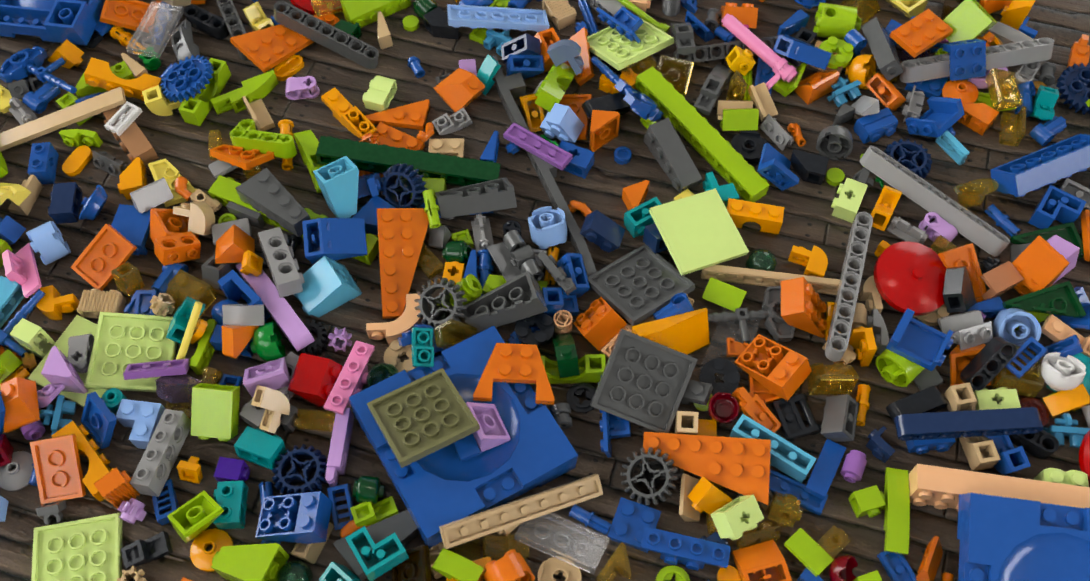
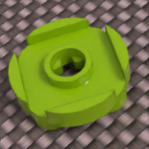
M834 36L829 37L828 40L823 41L819 48L832 53L827 68L837 69L842 66L845 68L853 58V45Z

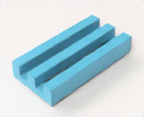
M948 130L935 141L959 166L965 163L967 155L970 154Z

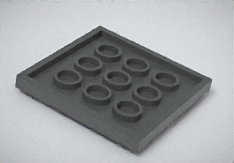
M646 244L587 277L590 288L632 326L641 323L671 303L670 300L674 295L678 293H686L687 295L695 290V284L684 275L681 276L676 268L659 254H655Z
M620 329L590 405L658 433H669L698 359Z

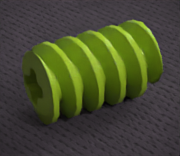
M468 274L466 278L461 279V282L456 283L461 286L459 291H465V294L461 297L467 298V302H463V306L474 301L482 294V286L479 280L472 274ZM450 294V303L454 306V299L452 294Z

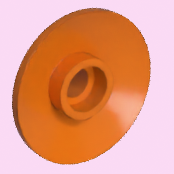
M964 79L950 80L942 88L943 97L961 99L962 104L975 103L979 95L977 87L972 82Z

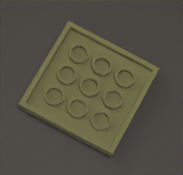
M443 368L367 403L369 411L401 468L480 429L479 423Z

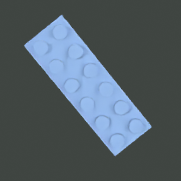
M447 4L448 26L455 28L469 27L476 29L479 27L489 30L496 28L507 31L514 29L523 32L527 30L540 32L549 29L546 10Z

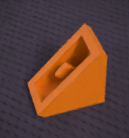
M644 180L623 188L622 200L628 211L643 204L649 191L650 181Z
M221 326L222 354L237 359L259 326Z

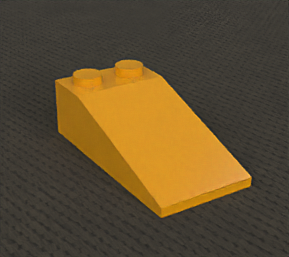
M702 308L632 326V333L688 355L710 344L708 309Z

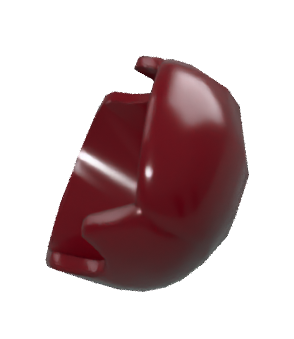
M717 392L710 398L708 411L711 418L716 422H733L739 414L738 400L730 393Z
M851 555L836 557L829 566L830 580L854 581L857 576L852 573V570L858 566L855 557Z

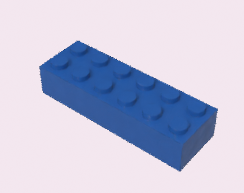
M1077 134L990 169L993 190L1002 192V194H1011L1014 197H1023L1030 191L1040 190L1042 186L1054 184L1057 180L1069 178L1074 173L1086 171L1090 167V135Z

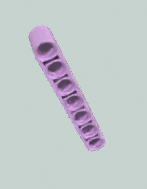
M241 263L235 265L249 287L262 299L268 313L297 352L315 341L285 298L279 297L276 286L263 269L262 274L256 277L251 273L249 275L241 273Z

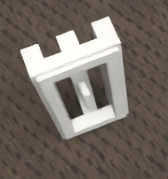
M127 101L104 127L106 130H111L112 133L121 136L143 111L140 107Z

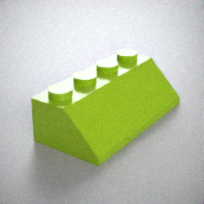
M340 0L345 20L354 25L356 22L359 23L360 28L378 21V12L380 11L385 18L412 6L411 0Z

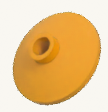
M216 528L200 533L194 539L190 548L192 563L202 571H215L211 568L214 555L220 551L222 546H234L230 535ZM212 544L213 548L210 551H206V548Z

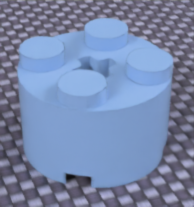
M545 206L534 210L532 216L528 217L531 240L540 249H547L550 246L563 244L567 241V224L565 213L562 209L557 207V210H555L551 206Z
M53 221L46 222L26 232L31 241L32 249L35 253L40 252V258L44 265L50 264L71 253L67 241H64L63 234Z
M1009 308L1001 310L994 319L992 326L994 337H1003L1015 344L1017 350L1031 336L1037 341L1041 337L1040 323L1032 314L1022 309Z

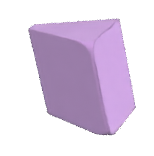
M475 59L459 60V68L474 73L477 76Z

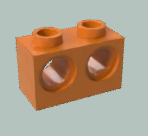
M191 231L155 238L154 254L163 266L200 258L201 242Z

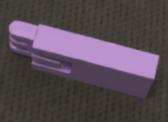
M346 408L343 415L335 414L325 479L330 487L337 486L339 475H345L354 416L350 408Z

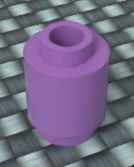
M41 419L20 428L26 440H37L45 433V427Z
M851 450L846 455L840 472L844 480L850 483L861 481L867 464V456L863 452Z

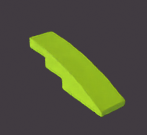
M886 467L884 484L886 505L883 508L885 510L883 528L885 530L884 551L908 555L910 534L908 470Z

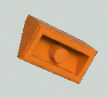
M934 536L926 546L916 576L917 581H934L943 555L938 536Z

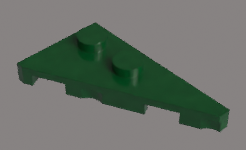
M1073 222L1010 238L1011 243L1018 245L1032 243L1039 235L1046 241L1053 235H1058L1079 247L1078 257H1084L1083 243Z
M1070 281L1002 303L1004 308L1007 309L1019 308L1024 311L1075 318L1086 316Z

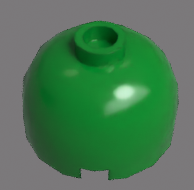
M269 322L259 326L253 335V342H250L252 352L257 353L262 360L268 362L286 356L285 346L281 343L283 338L277 324Z

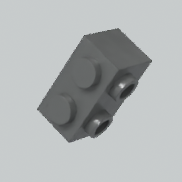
M849 394L826 397L821 434L833 442L854 441L859 403Z

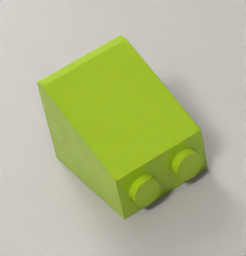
M964 0L943 20L954 29L952 34L946 38L949 42L977 39L997 23L976 0Z
M277 543L222 546L220 551L214 555L211 568L229 581H278L290 556Z

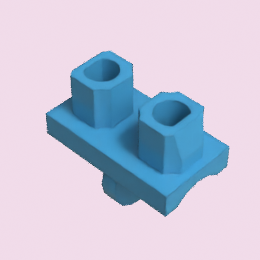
M487 29L486 38L483 41L484 48L491 50L495 46L497 47L496 53L502 57L501 45L511 41L513 38L510 37V31L496 32Z
M839 76L837 83L832 85V89L837 90L833 91L832 95L827 97V100L829 102L833 100L837 107H840L848 102L845 94H848L851 101L862 95L858 88L862 83L856 80L846 85L849 83V80Z
M58 395L54 411L51 404L46 407V410L39 411L40 418L44 419L43 425H49L50 420H52L51 435L72 421L62 419L63 414H75L76 402L65 400V395Z
M1063 413L1061 418H1055L1054 423L1060 426L1051 425L1049 428L1043 429L1058 440L1059 446L1064 445V436H1069L1070 447L1080 448L1082 439L1090 430V428L1072 427L1077 426L1078 421L1073 420L1069 413Z

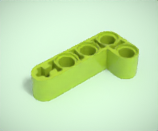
M252 119L240 121L230 132L233 146L243 147L244 151L258 149L262 154L270 151L274 152V157L285 159L293 158L297 155L292 135L258 131Z

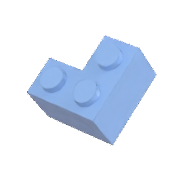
M555 103L552 110L547 112L540 125L546 137L572 143L576 142L584 127V124L570 106Z
M122 399L116 419L124 427L132 428L129 440L137 448L146 449L165 407L161 403Z

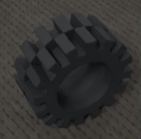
M307 319L304 325L310 333L317 335V339L298 351V353L317 356V352L323 353L322 348L326 350V344H329L328 334L321 322L317 323L313 319L311 323L310 319Z

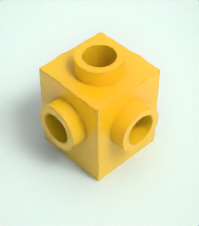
M735 46L725 58L729 68L734 73H740L744 76L756 64L753 53L748 49L744 50L738 46Z

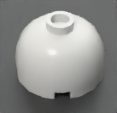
M1058 352L1046 354L1040 367V374L1042 380L1051 389L1056 391L1072 390L1082 383L1086 375V366L1080 360L1070 355L1067 358L1060 356L1061 353Z

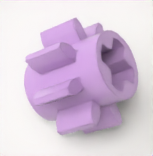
M336 327L334 334L329 333L328 338L331 339L328 346H333L335 352L338 350L345 352L346 345H352V341L348 340L352 337V333H347L345 327L343 330H338Z
M131 498L129 502L122 501L118 508L121 511L119 518L133 525L136 520L142 522L147 514L144 511L145 504L134 498Z

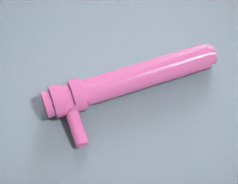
M726 14L721 20L723 26L772 68L775 75L766 83L768 90L780 79L790 83L797 76L798 72L793 65L790 66L785 58H781L732 14Z

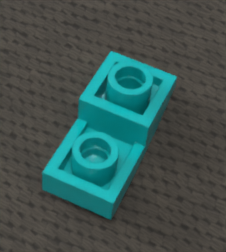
M489 54L484 59L476 76L485 85L482 92L484 95L489 92L496 82L493 77L502 66Z
M412 328L413 367H434L433 328Z

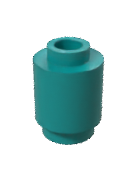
M117 388L108 389L102 396L107 408L114 414H117L121 400L128 399Z

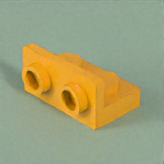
M859 326L851 330L848 344L855 349V353H857L856 359L860 360L861 367L870 365L877 351L872 327L865 328Z

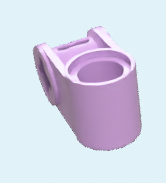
M313 76L290 77L286 80L285 96L290 100L313 99L318 97L320 89L316 86L317 82Z
M935 212L927 213L924 220L918 225V228L926 231V234L929 235L928 238L941 248L947 247L958 234L957 229L953 225L949 224Z

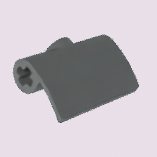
M517 230L507 232L502 243L486 245L488 252L506 282L527 271L531 273L537 282L544 276L531 246L525 244Z

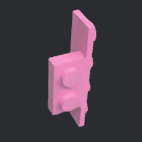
M30 243L26 244L15 254L8 249L2 253L5 276L10 281H16L22 286L25 298L35 294L42 285Z
M356 340L323 407L325 410L343 415L347 406H351L349 397L362 391L363 385L369 381L370 373L368 372L367 364L375 346Z

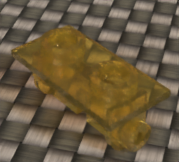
M298 409V418H295L294 426H297L298 429L332 432L336 413Z
M765 521L759 523V527L744 531L742 533L743 536L739 538V541H736L738 549L758 544V538H760L761 543L772 539L777 543V540H780L781 537L779 531H775V529L780 528V526L772 523V521Z

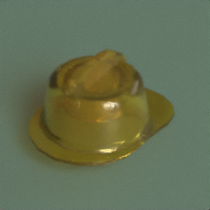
M977 179L965 184L956 185L953 191L958 194L959 204L963 207L978 206L983 203L987 194L998 189L999 184L993 179Z

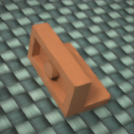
M1007 261L981 276L989 287V290L982 297L984 300L997 297L1014 288L1024 278L1014 265Z

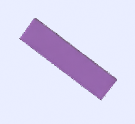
M514 122L503 134L504 138L562 171L573 159L572 154Z

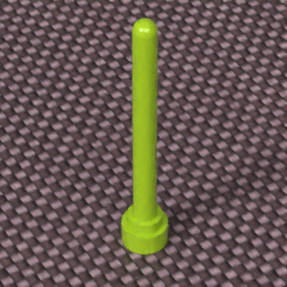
M617 0L640 18L663 32L668 33L671 27L662 22L659 23L629 0Z

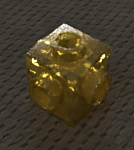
M776 491L769 509L768 519L775 521L780 526L793 528L795 521L799 522L803 513V509L800 508L801 500L797 499L794 495L782 494Z

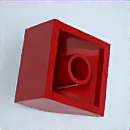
M300 353L287 390L319 407L324 406L343 366L328 358Z

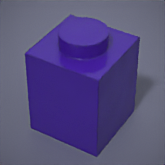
M219 457L213 477L218 482H245L249 478L250 468L244 460Z

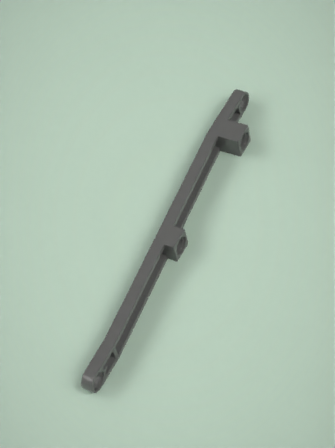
M496 55L492 56L498 62ZM500 67L493 79L496 81L494 84L501 103L512 124L514 122L529 130L514 99H518L521 96H526V85L522 75L517 73L504 77ZM526 151L554 209L557 210L558 207L564 211L568 238L575 252L582 254L586 274L589 277L596 273V268L586 241L580 234V229L554 180L557 177V168Z

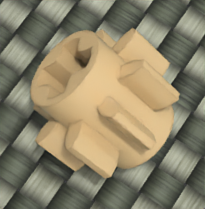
M159 293L158 297L153 295L149 308L152 309L155 315L166 317L168 313H173L176 302L173 301L171 295Z
M134 566L131 567V570H122L121 578L117 579V581H130L134 578L135 581H147L142 577L145 572L142 569L137 572Z

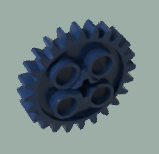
M1075 63L1072 67L1069 66L1057 79L1058 84L1056 87L1059 88V93H1062L1059 99H1065L1063 104L1069 103V109L1076 108V113L1082 110L1083 115L1087 111L1090 114V107L1085 103L1090 99V63L1086 66L1083 63H1080L1079 66Z

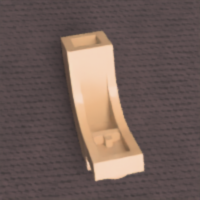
M406 294V307L398 319L384 323H366V332L369 339L382 340L386 338L388 345H390L393 340H398L397 338L402 337L401 333L412 330L414 324H422L423 317H417L420 310H415V307L419 306L415 299H420V296L418 294Z

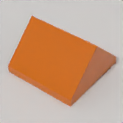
M817 71L801 80L794 91L809 105L833 91L832 85L837 83L840 73L839 71Z
M592 110L589 150L595 152L618 136L619 112Z
M235 224L232 225L216 241L215 264L241 263L244 252L250 250L255 253V239Z

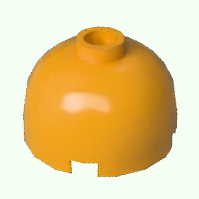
M861 54L853 58L845 70L849 82L852 83L859 80L862 84L858 88L868 90V87L865 85L876 73V60L870 54Z

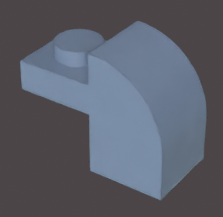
M563 39L548 47L547 53L555 66L568 61L576 75L582 73L584 62L580 56L581 47L576 42Z

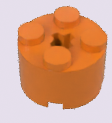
M515 549L507 551L504 557L497 561L492 560L484 566L486 570L483 576L485 581L535 580V576L522 554L516 552Z

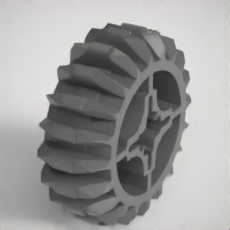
M435 278L434 282L432 280L427 281L428 286H421L423 292H417L420 299H415V302L419 303L415 310H420L417 317H423L421 323H428L437 331L441 328L443 331H446L448 326L454 328V322L457 324L461 322L458 317H465L462 309L467 310V306H463V302H467V298L461 297L465 294V291H459L461 286L459 284L454 285L455 281H448L447 278H442V280ZM444 288L443 292H440L437 297L431 296L436 290ZM450 294L453 296L454 306L450 303ZM436 301H441V303L444 304L443 306L445 307H441V305ZM428 302L432 306L431 313L429 311ZM445 311L451 313L446 319L438 320L439 316H442Z
M649 447L648 454H646L645 449L641 448L640 456L634 451V460L631 457L626 458L630 465H622L623 468L628 470L627 473L621 472V476L627 477V480L621 481V484H629L624 491L626 493L633 491L630 495L631 499L636 498L638 495L637 503L641 504L645 498L646 505H650L651 499L657 505V497H660L664 502L666 501L664 493L672 496V492L668 488L676 489L677 486L672 484L671 480H678L677 476H672V473L678 470L676 467H669L674 464V461L669 460L666 462L669 456L667 453L660 457V449H657L655 454H653V448ZM648 459L658 460L664 469L653 470ZM642 461V472L633 477L635 467ZM648 470L650 473L657 474L654 475L651 483L648 479H643ZM666 476L663 487L656 491L657 480ZM634 483H646L650 494H644L639 491Z

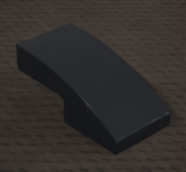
M164 531L145 541L139 539L121 548L125 569L152 562L173 552L169 535Z

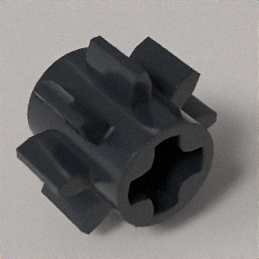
M987 257V260L980 262L981 273L984 274L1000 266L1001 260L997 258L993 260Z

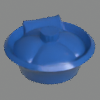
M101 185L96 186V189L89 198H83L81 204L84 206L79 215V220L89 219L94 221L102 210L108 196Z

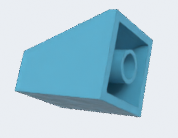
M347 156L313 171L329 209L337 218H351L352 215L357 213L359 169Z
M323 256L303 274L305 283H302L303 292L296 293L294 296L301 301L302 309L307 315L319 318L358 297L362 292L345 265Z

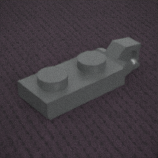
M544 251L538 254L543 266L567 295L577 289L571 278H565L567 275L561 267L557 268L555 266L557 262L552 255L547 256Z

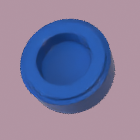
M621 146L615 149V162L618 164L630 162L632 152L629 148Z

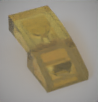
M508 534L506 537H483V558L488 556L492 560H498L504 557V554L511 549L521 553L523 558H529V535Z

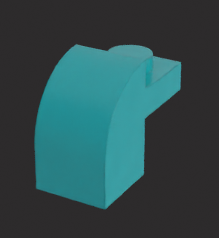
M1040 85L1032 103V114L1030 116L1040 120H1052L1055 115L1054 106L1059 97L1058 89Z
M706 173L705 180L702 183L704 191L716 188L725 207H727L729 198L739 200V195L733 183L719 186L714 173Z
M186 297L171 320L166 338L181 344L195 301L197 300ZM203 303V306H202L200 315L202 314V312H203L204 309H205V305H206V304H204V303Z

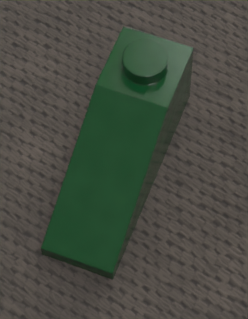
M572 334L554 335L552 341L559 377L565 378L580 375L578 356Z

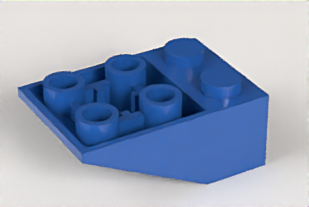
M317 218L302 221L305 257L312 264H315L323 256L339 260L368 255L364 218Z
M321 491L263 497L255 538L303 544L326 542L332 501Z

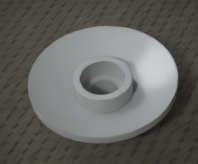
M25 451L13 452L11 463L0 467L1 488L7 491H18L30 485L28 482L33 471L32 454Z

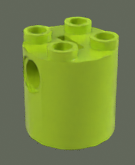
M819 2L818 11H816L814 19L816 26H814L813 32L817 33V37L829 38L834 36L837 39L844 40L845 35L850 30L856 29L858 32L860 31L862 18H859L857 15V7Z
M885 349L875 360L883 379L899 387H907L925 369L888 349Z

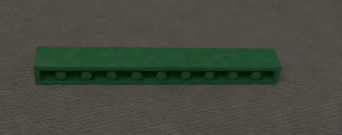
M320 136L316 151L317 164L327 165L347 156L359 170L383 174L389 167L395 164L407 163L408 166L413 165L414 170L419 169L418 174L424 175L423 177L444 178L446 184L467 186L499 179L501 165L493 161L487 162L473 158L448 156L422 150H410L403 147L397 148L371 144L369 142L352 141L350 139H339L332 136Z

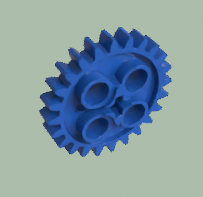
M192 55L190 59L186 57L185 61L180 60L178 65L174 64L173 69H168L169 73L164 74L166 78H163V83L160 84L162 94L175 103L178 100L182 102L184 98L188 101L190 96L194 98L195 93L200 94L201 89H206L205 84H210L208 79L213 78L211 74L214 73L212 70L214 67L204 56L200 57V55L196 57Z

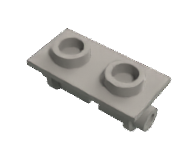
M915 85L912 92L908 91L905 102H908V104L904 105L901 114L904 115L903 123L908 117L920 118L925 94L923 91H915Z
M15 97L9 100L11 106L9 111L20 125L38 119L23 101Z
M768 114L760 128L783 151L787 144L790 146L795 142L794 137L783 129L776 118Z
M481 213L477 214L475 220L471 221L476 253L479 250L487 249L486 245L494 244L489 218H485Z
M895 216L886 230L904 241L924 244L929 236L926 234V231L915 226L912 227L910 223L901 219L900 216Z
M988 321L958 330V332L953 333L951 339L954 340L953 343L960 344V350L987 343L993 339L992 322Z

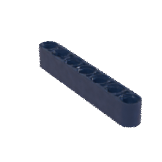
M1035 407L902 414L894 418L897 436L901 441L1033 434L1044 429L1038 408Z

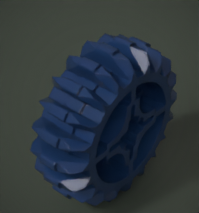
M902 139L898 142L894 140L884 150L887 155L893 159L895 157L896 161L922 179L931 170V154L927 153V148H922V144L917 145L916 140L913 143L909 139L905 142Z
M407 163L395 164L389 167L383 173L384 177L380 179L383 183L380 186L383 189L381 194L385 195V201H388L395 208H419L424 203L422 192L428 190L424 187L427 182L422 180L424 175H419V169L414 170L413 165L408 166Z
M304 444L301 446V449L294 445L293 451L286 448L287 454L285 456L280 454L281 461H275L277 468L272 469L275 475L272 477V480L276 483L275 487L277 490H280L281 495L315 492L317 489L323 491L321 484H327L325 479L327 458L325 455H321L322 452L319 449L315 450L314 446H310L307 449ZM301 459H309V460H307V461H305V462H300V461H298V460H301ZM292 465L291 470L287 472L288 468ZM297 467L303 470V475L305 476V478H303L302 475L299 474V470ZM315 469H317L314 477L310 481V476L315 472ZM303 483L304 485L292 486L291 484Z

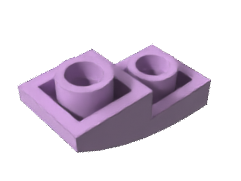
M48 384L42 390H38L39 409L48 406L65 386L63 384Z

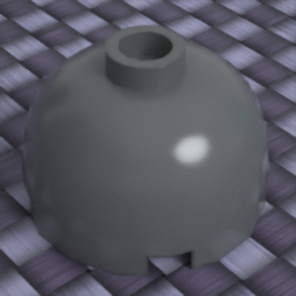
M841 125L825 127L819 133L816 142V149L819 151V155L827 157L832 161H836L843 156L844 158L848 157L853 150L852 134Z

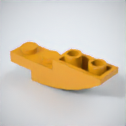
M335 87L321 96L322 101L330 108L333 116L358 138L361 139L363 135L373 134L377 131V128L356 106L353 107Z

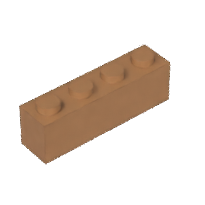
M123 105L103 112L106 118L104 123L106 124ZM135 121L121 136L112 133L116 141L121 140L119 145L123 151L129 152L127 156L131 162L136 157H140L146 166L148 163L159 158Z

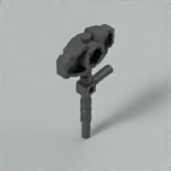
M781 286L767 287L761 310H751L748 312L747 308H737L733 313L715 312L708 314V323L735 320V324H739L742 343H750L747 327L748 319H766L764 325L776 342H790L794 336L795 327L788 325L781 317Z

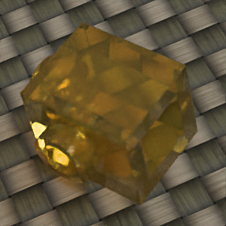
M129 262L111 271L118 290L127 296L145 287L138 268Z
M833 526L816 543L834 559L850 543V540L842 529Z

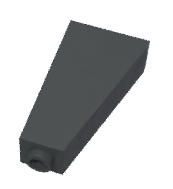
M875 17L862 25L861 28L876 63L887 81L903 73L904 71L894 42L878 18Z
M408 509L366 527L375 544L396 533L403 547H405L420 534ZM345 537L335 541L333 545L355 574L362 581L365 580L367 576Z

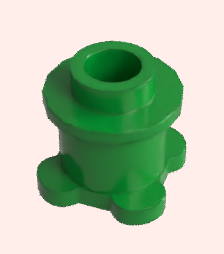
M148 48L145 52L139 53L138 56L143 60L147 70L154 71L161 66L159 55L155 53L154 48Z

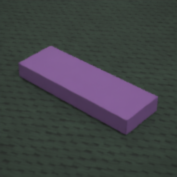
M187 358L128 364L123 373L124 380L187 374L190 361Z

